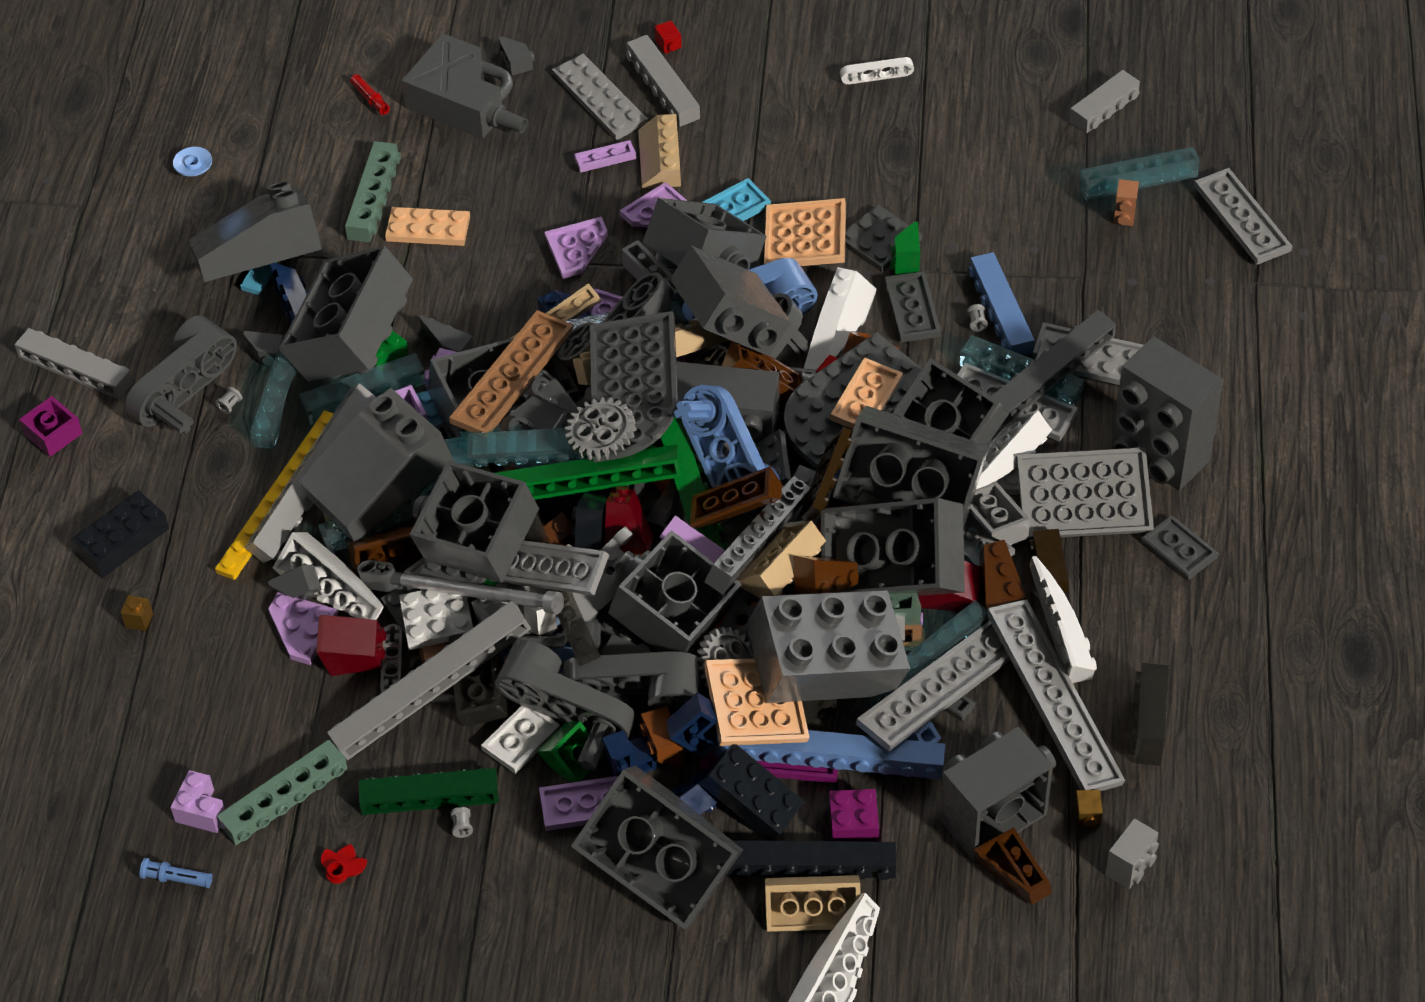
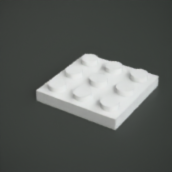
M420 590L399 595L409 650L457 640L466 631L473 629L467 596L430 590Z

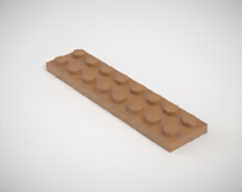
M537 310L449 417L450 424L487 439L573 330V325Z

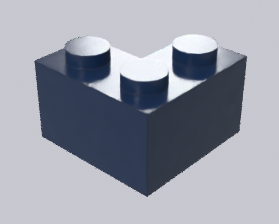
M696 693L666 720L670 739L702 758L719 745L714 725L718 721L712 702L699 693Z
M623 730L618 733H610L602 738L605 764L611 777L619 776L623 769L637 766L645 773L657 769L656 757L654 754L651 755L647 747V736L636 737L628 741Z

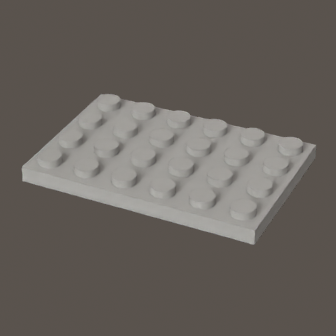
M1146 448L1017 455L1021 510L1030 519L1029 538L1027 539H1032L1033 531L1059 529L1060 537L1147 533L1154 530Z

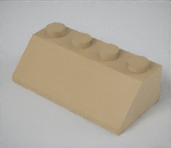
M676 114L656 115L638 130L642 189L657 188L665 182L671 187L681 186Z
M812 520L785 526L736 580L742 584V589L760 599L762 596H779L783 593L782 589L794 581L793 555L813 557L821 551L820 547L826 540Z
M859 875L765 878L767 932L834 929L844 914L860 897Z

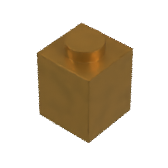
M131 595L127 596L121 610L125 628L141 631L147 630L153 616L149 599Z
M1077 790L1075 806L1078 826L1095 827L1101 825L1103 811L1100 790Z

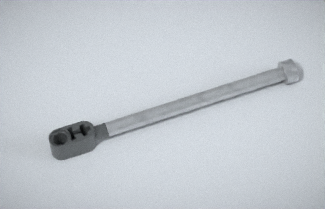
M375 560L363 561L357 567L361 580L371 590L390 592L399 586L508 603L512 601L514 604L543 608L545 613L556 615L562 611L564 605L562 593L555 591L538 594L400 573L395 571L392 563Z

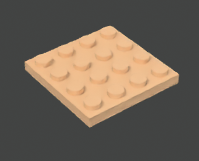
M845 198L766 205L764 264L782 258H792L800 266L845 263Z
M755 658L705 661L704 668L710 699L718 721L715 725L720 746L808 742L809 733L802 701L766 703Z

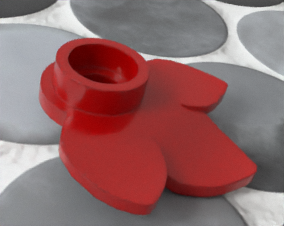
M349 844L337 853L325 849L321 856V864L326 869L327 880L333 884H340L348 877L359 875L365 869L367 859L356 858L355 850L352 844Z

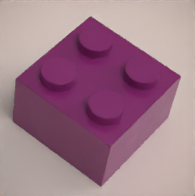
M53 396L19 419L24 435L49 457L83 434L78 417Z
M876 789L829 791L832 841L879 842Z

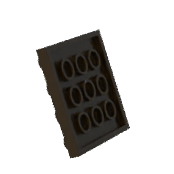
M843 427L826 446L810 485L811 490L802 505L796 522L813 520L817 514H820L825 509L829 500L826 495L833 489L837 480L834 475L837 470L841 469L845 459L842 455L845 450L849 449L852 438L849 437L852 430Z

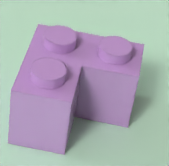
M191 770L188 771L171 806L175 822L218 833L220 826L217 815L223 812L225 808L222 800L211 797L214 787L210 775Z

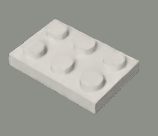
M521 706L481 745V748L486 754L516 774L560 729V724L544 714Z

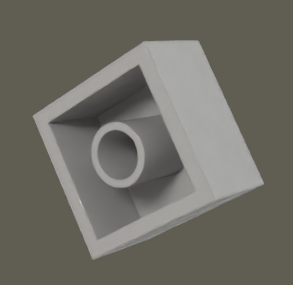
M1134 818L1109 850L1105 875L1127 889H1130L1134 883L1138 884L1144 875L1145 868L1147 866L1151 867L1157 858L1155 852L1159 846L1157 842L1158 832Z

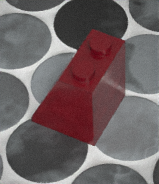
M626 486L612 488L606 501L605 545L626 526L633 533V536L620 549L624 553L630 551L633 554H643L647 550L650 551L654 535L635 490L629 489Z
M964 561L965 592L918 596L921 608L968 613L973 606L978 604L980 599L978 590L981 584V567Z
M329 615L319 616L316 652L331 676L382 669V659H385L383 641H386V632L384 628H381L377 620Z

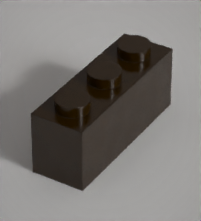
M1059 529L1033 531L1032 540L1028 542L1029 552L1037 556L1051 573L1064 594H1067L1069 579Z

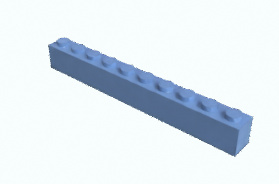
M808 730V742L738 745L756 761L928 779H942L945 744L904 740L889 752L871 736ZM718 745L714 748V756L720 757L729 746Z

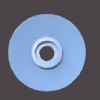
M201 147L185 148L179 151L173 159L174 169L184 176L200 175L206 172L212 164L210 152Z

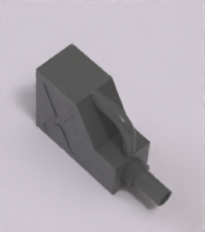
M442 33L401 81L406 109L483 139L493 126L498 127L501 125L523 133L527 127L528 120L505 110V106L502 105V101L513 87V79L509 72L499 66L483 61L482 49L447 34ZM484 73L501 80L502 84L500 87L484 81Z

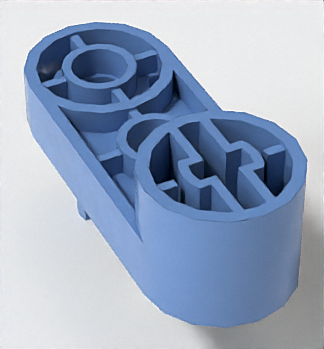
M792 258L778 259L749 270L759 276L772 295L777 293L788 295L801 309L803 316L816 303L818 294L814 285L800 264ZM684 302L682 312L688 322L691 319H695V316Z
M699 385L690 389L685 394L683 400L676 404L678 409L674 411L676 418H682L683 425L712 488L769 467L768 464L763 463L735 400L726 389L715 385ZM725 442H727L730 448L727 457L724 456L722 451ZM771 467L776 476L778 477V479L780 480V477L775 471V469ZM768 504L740 515L759 514Z

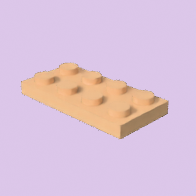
M392 207L385 235L386 241L464 246L470 220V211Z
M864 358L830 414V420L854 429L857 416L866 405L883 411L899 385L903 373Z

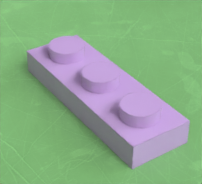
M630 140L574 154L580 173L636 159V153Z

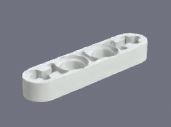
M908 57L844 66L840 70V76L845 84L904 77L914 72V65ZM887 67H890V68H891L889 71H886V72H883V71H882L884 68H887ZM867 70H872L869 74H863Z

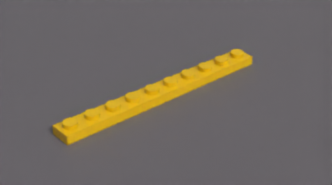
M323 411L216 566L215 571L217 574L232 580L238 577L253 555L244 548L334 413Z

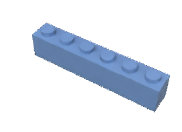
M994 252L971 257L970 266H968L969 276L975 281L976 292L981 294L982 305L987 307L989 320L995 325L996 336L1001 338L1003 351H1007L1010 359L1033 354L1035 340Z

